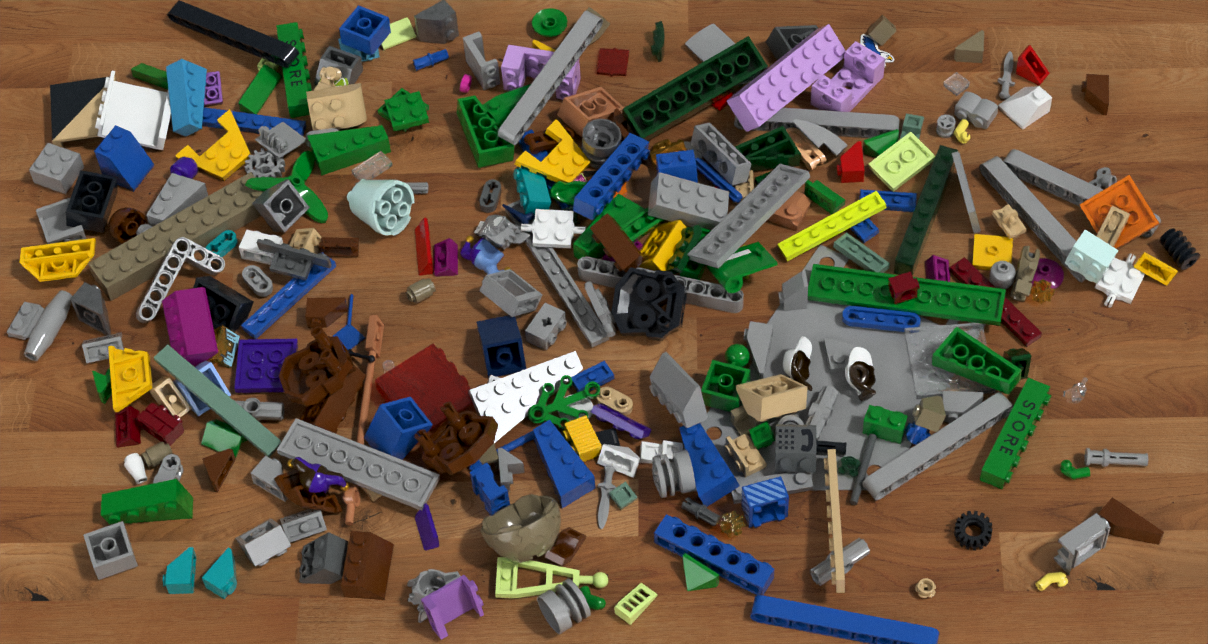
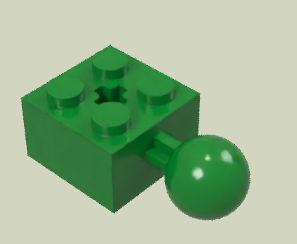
M733 344L729 346L725 351L726 363L712 360L701 389L705 406L728 412L742 406V401L736 391V385L750 382V369L743 368L750 359L749 351L744 345Z

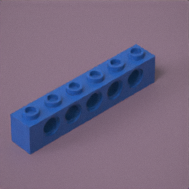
M629 133L575 196L573 211L591 220L597 214L600 215L604 206L612 201L614 194L621 190L624 182L629 181L634 170L637 171L641 162L648 158L650 150H648L649 141Z
M666 514L654 532L655 544L681 557L685 553L719 574L720 577L756 595H764L774 579V568L767 562H760L754 559L751 554L742 553L736 550L733 545L725 544L715 536L707 535L697 527L683 523L677 517H671ZM711 553H718L719 555L714 556ZM729 562H736L737 564L731 565ZM748 571H754L755 573H754V574H749V573H747V572H748Z

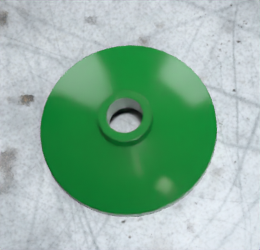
M553 8L537 12L532 19L534 31L545 37L561 34L568 24L566 15L562 11Z

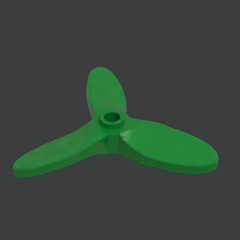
M305 151L297 158L289 177L250 178L245 183V186L248 188L266 191L278 183L289 179L310 207L305 214L318 223H326L328 219V212L321 200L305 185L314 165V156L311 151Z

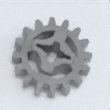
M261 148V152L255 150V155L249 154V160H245L246 173L252 172L256 178H281V172H285L284 167L286 165L283 157L278 158L270 151H264L263 148Z

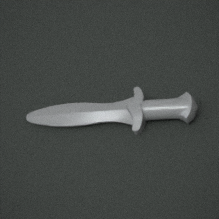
M1011 51L1005 57L1004 75L997 80L1002 85L999 97L1004 100L1010 97L1009 87L1015 85V82L1011 81L1013 69V54Z
M613 466L603 468L605 471L604 483L597 485L598 488H601L602 493L598 510V525L600 529L604 528L609 514V492L616 488L612 484L613 473L616 471Z

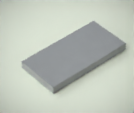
M957 151L952 153L975 234L979 233L981 229L961 156Z

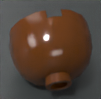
M121 208L111 216L108 224L109 232L112 238L123 244L137 236V229L145 224V222L147 223V219L137 209Z

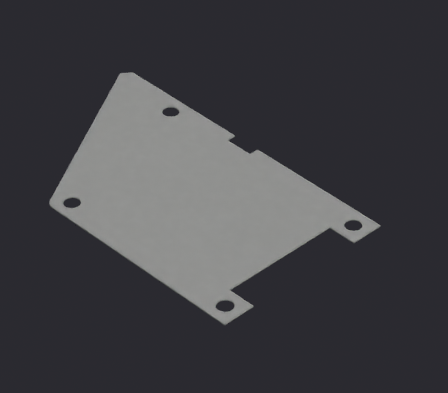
M820 244L803 269V271H806L808 285L813 264H819L821 259L828 257L834 260V267L844 268L849 258ZM807 300V309L784 311L783 303L779 305L767 323L773 325V338L764 378L779 374L789 378L783 369L785 352L794 349L802 336L809 339L812 344V352L809 365L810 375L806 382L811 384L813 390H807L806 409L797 411L794 415L798 416L805 425L808 420L810 407L813 402H816L822 387L830 385L839 391L832 408L828 425L824 426L818 440L847 442L846 455L836 454L838 490H853L869 437V435L862 433L863 421L869 405L881 406L884 409L894 412L899 411L908 415V425L909 422L913 423L915 421L912 415L913 409L916 404L919 405L922 398L942 396L943 391L946 390L955 374L933 366L932 355L956 328L959 320L949 319L945 327L919 316L921 319L920 328L916 332L907 333L848 326L842 320L843 310L848 305ZM971 322L973 328L966 333L977 339L986 324ZM824 338L866 347V350L871 355L876 381L872 389L876 390V395H873L869 400L861 401L858 398L857 390L848 384L845 372H830ZM751 364L748 368L750 369V382L758 380ZM713 407L710 408L707 413L708 419L700 424L705 432L711 427H717L721 430V437L711 441L737 481L786 473L775 472L774 441L772 445L766 448L757 449L767 463L766 468L745 478L743 473L738 472L732 456L729 457L724 449L726 437L730 436L732 440L739 437L738 432L730 421L731 412ZM782 417L767 419L774 438L776 435V425ZM905 431L901 444L877 438L868 468L872 465L882 468L908 451L913 443L908 441L907 432ZM816 452V472H810L814 487L813 490L809 491H826V489H829V486H825V474L828 473V470H824V458H827V453ZM678 485L675 486V491H680Z

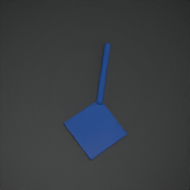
M350 294L347 325L333 335L339 337L347 350L353 349L365 339L351 325L353 294Z

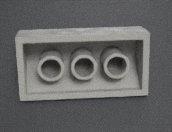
M667 352L662 353L649 377L651 381L649 388L654 397L657 396L660 403L667 407L670 414L673 413L678 423H682L686 428L708 419L700 386Z

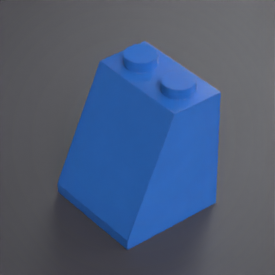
M116 125L94 151L101 173L117 177L118 185L133 192L154 167V163L130 131Z
M694 150L656 154L657 174L660 172L698 183Z
M411 397L379 405L364 438L373 449L403 460L418 443L414 437L415 434H418L417 432L421 429H425L428 432L433 424Z

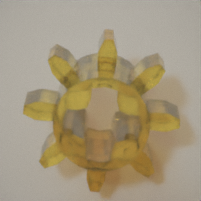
M1044 279L1038 282L1034 281L1030 294H1033L1032 300H1036L1041 304L1046 301L1050 302L1055 292V289L1051 288L1052 282Z
M736 511L723 514L722 518L724 520L718 522L721 526V532L728 534L729 538L734 535H740L742 533L740 528L746 526L742 519L743 515L736 514Z

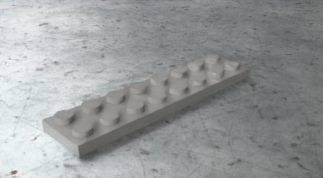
M779 164L688 253L689 260L719 268L810 178L809 171Z
M297 418L277 449L278 454L290 459L301 457L308 463L321 464L330 472L341 473L345 481L421 511L440 480V475Z

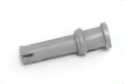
M1086 448L1084 463L1085 466L1098 464L1102 465V467H1106L1109 464L1147 466L1148 453L1109 452L1107 449L1099 451Z

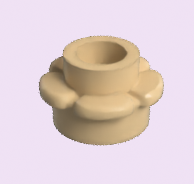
M924 578L916 584L915 590L921 598H931L936 593V585L931 579Z

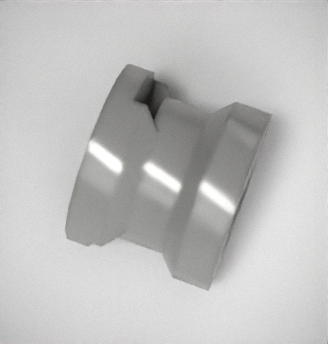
M945 114L937 119L936 132L940 137L949 138L953 136L956 123L955 118Z

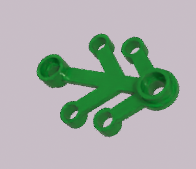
M564 375L560 380L561 385L554 402L546 406L549 396L554 393V386L551 383H545L542 387L539 402L529 408L528 417L535 424H541L544 421L550 420L560 430L564 431V427L560 424L563 421L569 422V419L558 418L550 413L558 411L576 419L579 418L580 414H585L588 418L587 411L577 410L569 407V405L585 398H597L600 395V385L594 381L588 382L585 385V390L564 398L567 389L572 386V378L569 375ZM568 379L570 383L566 385L563 383V380ZM551 387L552 390L550 392H546L545 388ZM595 389L596 393L590 394L589 390ZM536 412H541L542 415L540 417H535L534 414Z

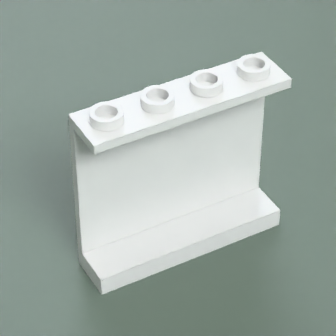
M111 71L110 78L106 77L104 88L108 89L107 91L103 90L101 101H104V104H100L98 115H101V118L97 117L96 121L97 136L105 138L116 125L130 131L141 146L163 150L171 115L169 90L167 93L114 81L115 71Z

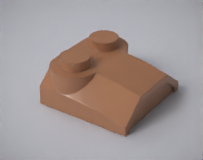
M796 191L767 221L797 231L812 201L803 193Z

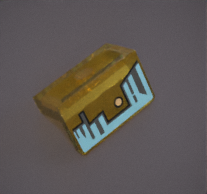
M222 325L214 329L218 353L206 361L212 362V364L218 362L227 368H231L234 363L240 335Z

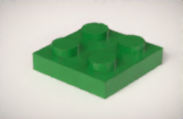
M420 91L384 100L393 131L429 123Z

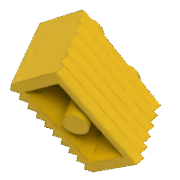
M587 415L564 423L563 437L567 442L570 441L571 447L583 462L595 457L597 458L600 455L602 446Z

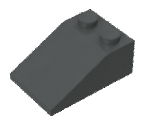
M817 25L774 27L766 40V44L775 58L779 60L819 28Z

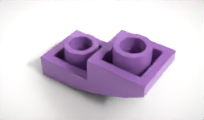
M219 71L206 74L205 106L223 103Z

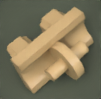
M1009 204L1002 209L992 211L997 224L1003 229L1006 237L1009 239L1013 238L1015 240L1026 232V227L1019 219L1018 212L1012 209Z

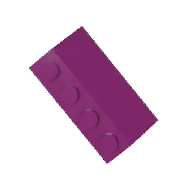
M205 288L174 291L162 300L170 345L177 353L194 367L218 353Z

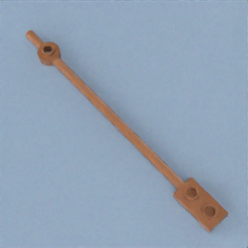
M370 315L369 323L366 326L367 338L364 341V347L368 351V356L373 355L376 360V358L380 357L384 324L377 315ZM368 360L356 442L363 445L375 361L370 363ZM350 483L349 489L343 493V501L347 504L345 524L348 526L353 525L355 507L360 505L358 485Z

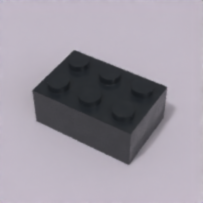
M80 170L66 209V226L77 227L82 225L83 229L104 233L118 192L117 177Z

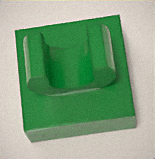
M767 421L749 430L754 446L757 449L766 448L775 441L770 424Z

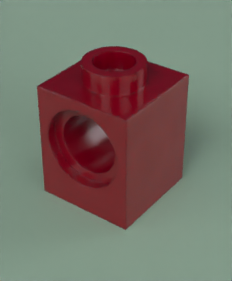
M911 271L888 278V289L895 304L917 298V289H920L917 278H913Z

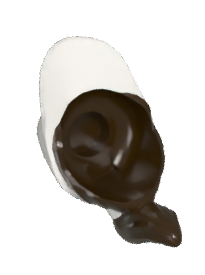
M802 336L794 349L785 352L783 369L789 378L807 386V390L812 391L811 384L806 382L810 375L809 365L811 363L812 344L808 338Z
M855 347L850 352L849 361L845 367V377L848 384L857 390L858 398L861 401H866L872 398L873 395H876V390L872 389L876 381L870 353L864 348Z

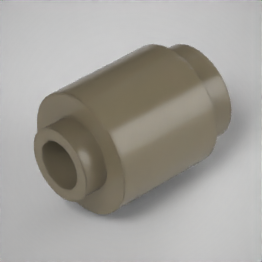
M423 278L407 287L406 296L410 302L417 304L432 296L436 289L430 278Z
M163 441L145 449L146 451L141 453L148 468L162 464L164 457L173 454L169 444H164Z

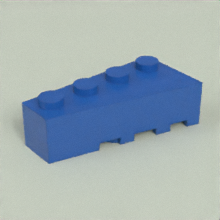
M550 420L533 429L535 445L545 465L561 508L566 507L595 489L594 475Z
M700 423L686 428L684 425L679 428L685 450L688 451L691 459L698 496L706 507L740 486Z

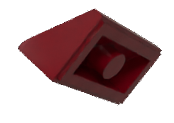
M128 406L115 413L116 447L118 448L141 444V431L137 421V416L140 412L132 406Z

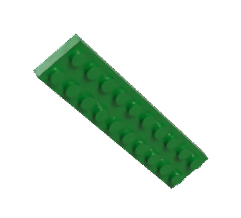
M813 264L807 300L912 312L922 316L996 326L1001 324L1006 289L917 278L920 289H917V298L895 304L888 289V278L897 276L895 274Z

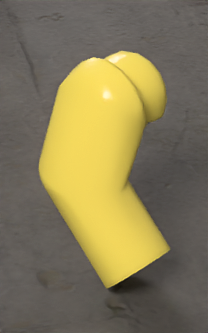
M962 119L954 130L958 142L963 144L970 140V134L967 135V132H965L969 122L965 119Z
M1062 572L1047 573L1036 582V587L1043 591L1049 585L1056 582L1059 587L1067 585L1068 579Z

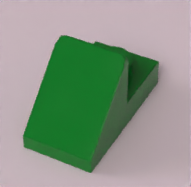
M110 367L106 375L92 371L101 402L104 404L112 395Z

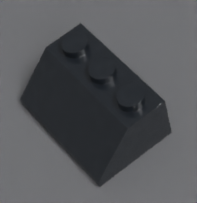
M211 276L197 277L193 288L203 287L206 289L214 330L226 336L225 328L235 333L248 319L254 301Z

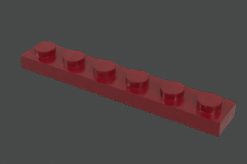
M965 257L950 266L949 271L963 284L996 288ZM1005 297L1001 322L1028 347L1042 337V332Z

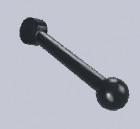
M348 349L350 357L355 356L366 359L370 363L375 361L373 355L366 356L354 353L352 349Z

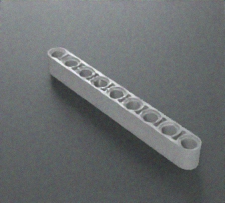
M585 11L501 125L498 137L513 145L519 142L603 24L601 17L589 11Z
M782 108L761 126L752 129L756 131H772L781 126H784L785 129L797 128L792 121L800 119L817 124L831 131L836 136L872 138L896 129L899 130V118L894 115ZM735 115V127L744 130L743 126L741 125V123Z
M1016 149L1010 150L1003 160L1019 179L1079 207V204L1103 191V189ZM1153 213L1157 218L1158 222L1161 223L1160 217L1157 214ZM1159 225L1142 234L1141 236L1147 238L1152 237V235L1154 234Z
M998 156L980 164V172L1012 209L1018 212L1021 219L1079 282L1085 281L1086 278L1082 274L1071 270L1068 265L1064 264L1077 241Z
M582 257L577 263L578 276L582 281H591L594 284L615 288L626 272H620L614 265L615 262L592 257ZM639 267L636 268V269L643 270V271H646V272H650V273H653V274L656 272V271L649 270V269H644V268H639ZM674 275L686 289V303L730 313L742 311L744 294L741 290L736 293H728L722 285ZM648 287L646 289L647 293H650L652 291L651 287Z
M1001 392L994 394L869 475L863 481V487L875 500H880L1006 418L1014 405Z

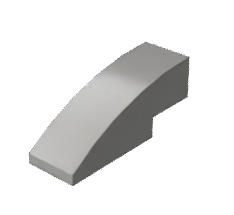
M800 119L792 121L818 149L825 145L838 157L848 147L838 136L817 124Z

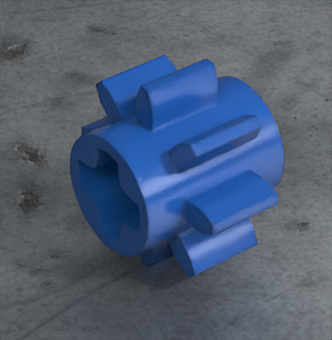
M915 421L913 423L909 422L905 429L908 441L915 445L931 436L929 429L915 425Z

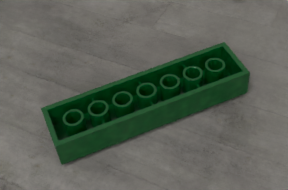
M747 36L624 107L622 114L627 119V123L633 133L649 141L751 82L765 71L768 66L750 37Z

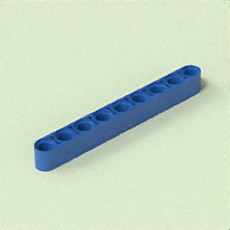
M764 595L755 596L750 615L752 620L759 623L869 644H938L939 631L928 626Z

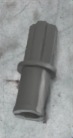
M689 497L685 499L687 503L683 501L682 509L695 515L696 519H702L712 526L719 524L721 517L707 509L706 505H700Z

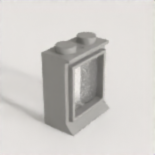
M1096 513L1058 539V542L1063 547L1057 551L1058 555L1054 557V560L1068 575H1070L1071 567L1074 569L1099 550L1105 548L1111 528L1107 520L1101 518Z

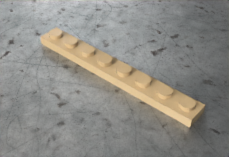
M827 449V458H824V470H828V473L825 474V486H829V489H826V502H830V505L827 506V518H831L832 521L828 522V534L833 536V538H829V550L834 551V555H830V566L835 568V572H831L832 585L836 584V593H845L836 449Z

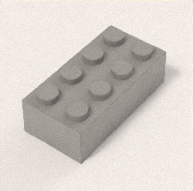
M659 172L651 182L648 215L671 222L681 220L686 226L699 225L701 228L712 230L728 214L729 191Z

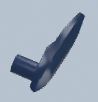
M502 205L522 224H528V221L535 218L533 212L524 215L507 205Z

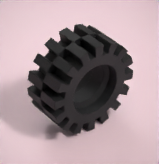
M967 511V515L963 513L961 518L958 517L954 536H956L957 542L960 541L959 545L961 547L965 545L967 550L973 547V551H976L977 547L981 550L983 545H988L993 530L992 522H989L988 516L984 518L985 514L982 512L978 515V511H974V514H971V511ZM970 525H975L981 529V534L979 536H970L966 533L965 529Z

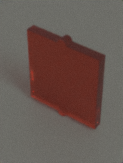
M600 48L597 75H610V77L626 76L630 50Z

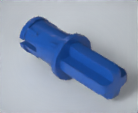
M446 49L433 54L427 53L423 57L414 59L413 65L416 71L428 66L433 67L435 63L448 59L449 55Z

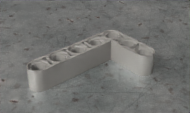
M185 237L178 238L171 245L136 311L137 320L141 323H148L156 316L162 300L165 299L184 261L210 275H217L225 267L224 259ZM177 243L184 244L185 251H179ZM194 252H199L202 255L201 261L194 258ZM169 259L176 261V268H171L168 265ZM211 261L219 264L218 270L211 267ZM165 276L168 279V284L160 283L159 277ZM152 292L157 293L159 301H153L150 294ZM142 309L149 310L150 318L142 316Z

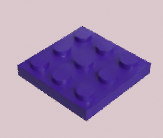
M297 338L239 340L235 392H284L279 374L285 357L298 352Z

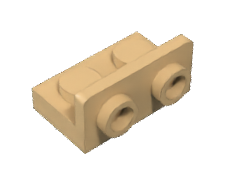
M314 228L296 229L289 245L292 248H304L311 253L318 254L321 236Z
M747 433L733 440L730 436L726 437L725 452L729 457L732 456L738 472H742L745 478L766 468L767 463Z

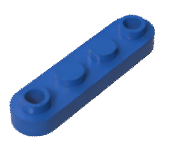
M848 306L842 313L843 322L852 327L913 333L920 328L921 322L920 317L916 313Z

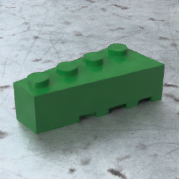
M474 95L457 99V116L478 168L513 161L515 146L498 137L499 128L496 126L495 120L489 117L487 110Z
M383 125L307 135L310 150L321 175L391 152L389 138Z
M618 194L573 243L574 257L577 259L582 257L600 259L605 255L603 251L605 247L602 243L598 244L592 237L594 233L590 229L604 215L608 213L622 226L645 210V208Z
M957 326L932 355L933 366L1008 395L1021 380L1022 370Z
M177 479L102 494L101 516L109 525L121 521L125 524L193 519V497Z

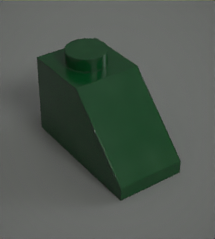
M1024 348L1004 351L1003 358L1022 370L1021 379H1027L1032 357L1031 353Z

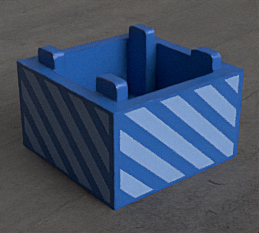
M781 476L742 487L741 507L749 527L754 526L756 528L761 526V524L775 520L782 521L788 517L789 496Z

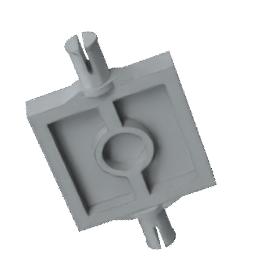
M591 281L586 282L584 285L598 318L602 322V327L605 329L608 337H613L617 330L614 325L616 321L609 310L610 306L599 288L595 290Z

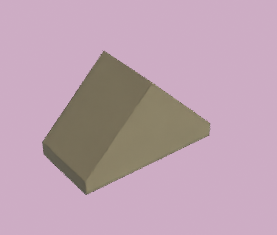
M979 31L955 47L954 60L956 62L982 63L984 31Z

